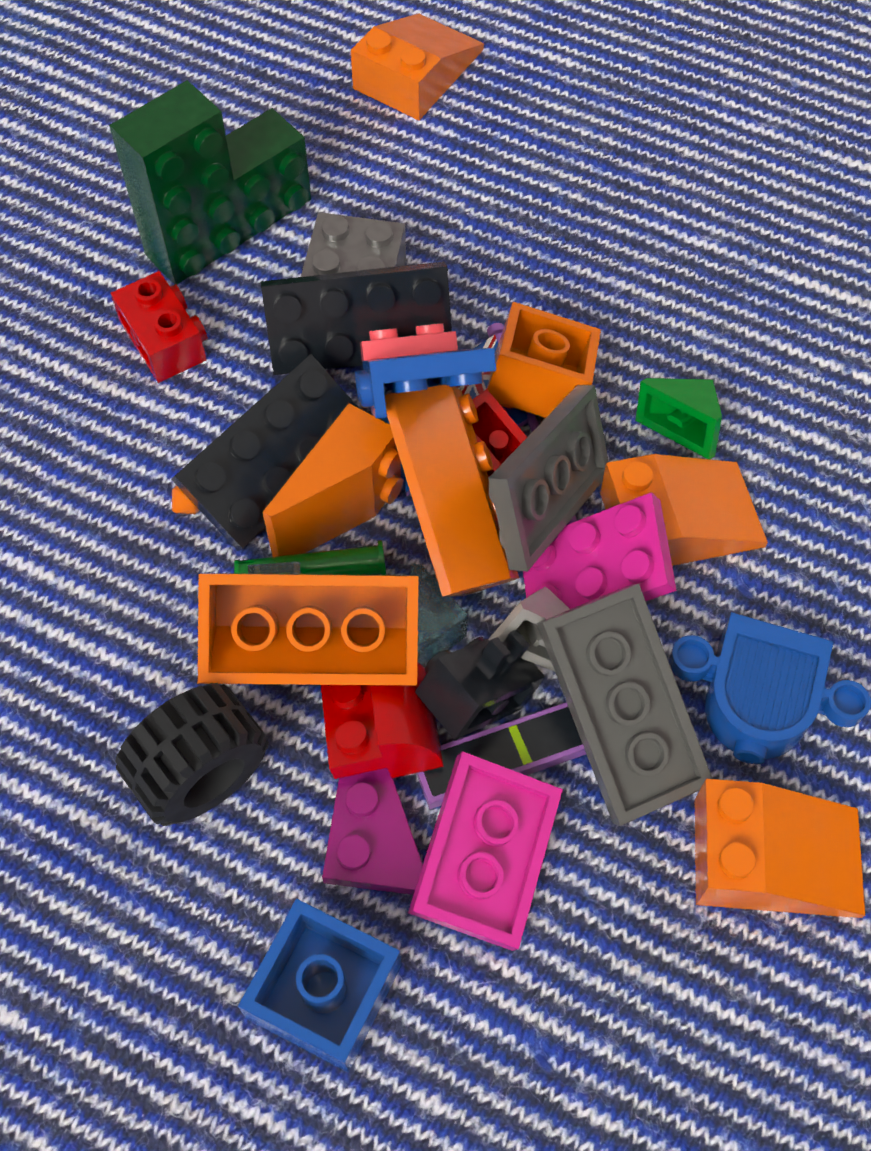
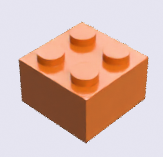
M512 302L495 354L496 371H491L487 385L488 391L503 407L516 408L545 419L577 385H592L601 329Z

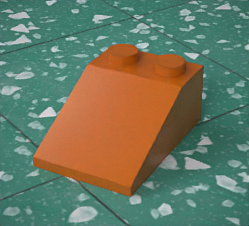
M419 13L374 26L351 49L353 89L419 121L484 50V43Z
M348 403L263 511L272 557L307 553L374 518L385 503L391 504L395 501L402 489L404 480L401 478V460L390 424L380 419H375L373 415Z
M650 454L606 463L600 490L605 510L652 492L661 501L672 566L765 548L767 546L766 536L737 462Z
M706 779L695 798L696 905L863 918L865 916L858 808L765 783Z

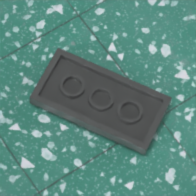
M577 385L488 478L489 497L495 505L500 527L499 540L501 546L505 549L509 570L529 571L603 481L606 463L609 461L595 385Z
M639 584L626 586L537 623L613 824L622 826L700 791L706 779H713Z

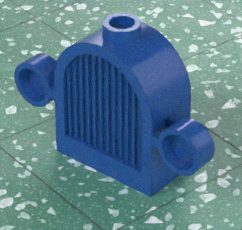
M732 612L721 634L716 656L712 646L704 638L696 635H687L676 641L669 657L671 670L678 678L688 682L701 679L709 681L705 698V715L709 727L716 738L733 751V756L736 759L748 764H763L765 759L779 757L791 751L805 735L817 714L825 715L837 726L853 727L863 720L871 707V698L868 691L855 681L842 680L835 683L830 689L825 688L834 641Z

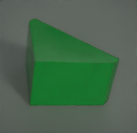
M646 378L640 382L635 421L708 460L715 457L722 413L713 380Z

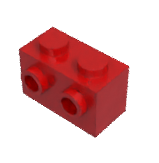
M160 271L110 293L121 325L158 383L207 361L202 342L208 340L202 322L197 315L192 317L186 312L188 309L187 303L181 290L176 284L169 286Z

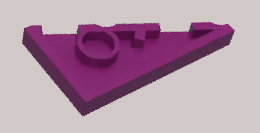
M384 768L339 778L322 875L323 883L414 895L423 864L393 778H391L388 769Z

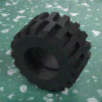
M210 683L205 686L201 685L171 698L145 717L121 745V750L115 760L117 763L116 770L155 824L169 826L206 813L236 792L250 778L263 760L269 742L266 734L231 689L225 684Z

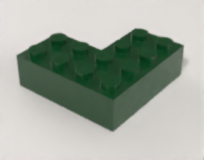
M186 80L109 125L144 253L174 285H178L190 276L198 274L204 267L223 255L231 253L245 241L260 232L266 231L272 224L291 212L299 210L305 203L311 200L305 137L273 108L226 135L222 111L193 84Z

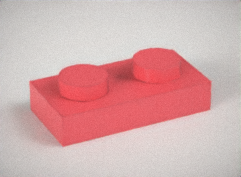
M443 323L416 326V336L398 337L397 328L369 331L370 341L360 342L362 361L458 350L456 331L444 332Z

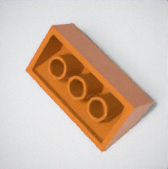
M438 385L428 387L427 390L385 395L387 418L442 597L466 596L519 579L517 570H509L505 549L500 544V527L495 505L489 497V479L486 472L493 469V464L485 442L477 443L472 424L478 422V415L470 394L463 395L462 391L455 386Z
M199 574L197 684L417 685L419 576Z

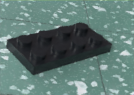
M445 261L261 281L273 375L289 374L310 354L314 356L325 370L361 366L363 363L360 342L370 341L369 331L397 328L398 337L416 336V326L443 323L444 332H452L448 268Z
M310 354L171 480L237 551H240L266 527L263 511L348 403L356 407L358 406L314 356Z

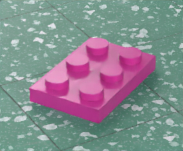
M650 492L566 525L529 571H523L526 598L546 586L569 609H572L632 584L640 585L645 601L677 591L660 499Z
M462 751L456 757L408 913L511 951L519 949L563 789Z

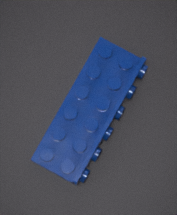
M494 348L462 349L362 361L363 370L355 371L357 397L363 408L368 407L375 419L387 418L384 387L395 393L427 390V378H430V381L450 385V387L483 383L482 372L496 371Z

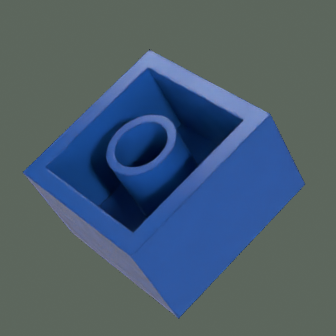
M296 898L241 999L238 1008L247 1020L349 1073L402 966L401 952Z

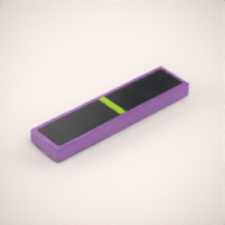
M566 702L441 745L444 767L418 772L416 775L428 807L433 809L442 805L456 757L462 751L524 775H529L586 755Z

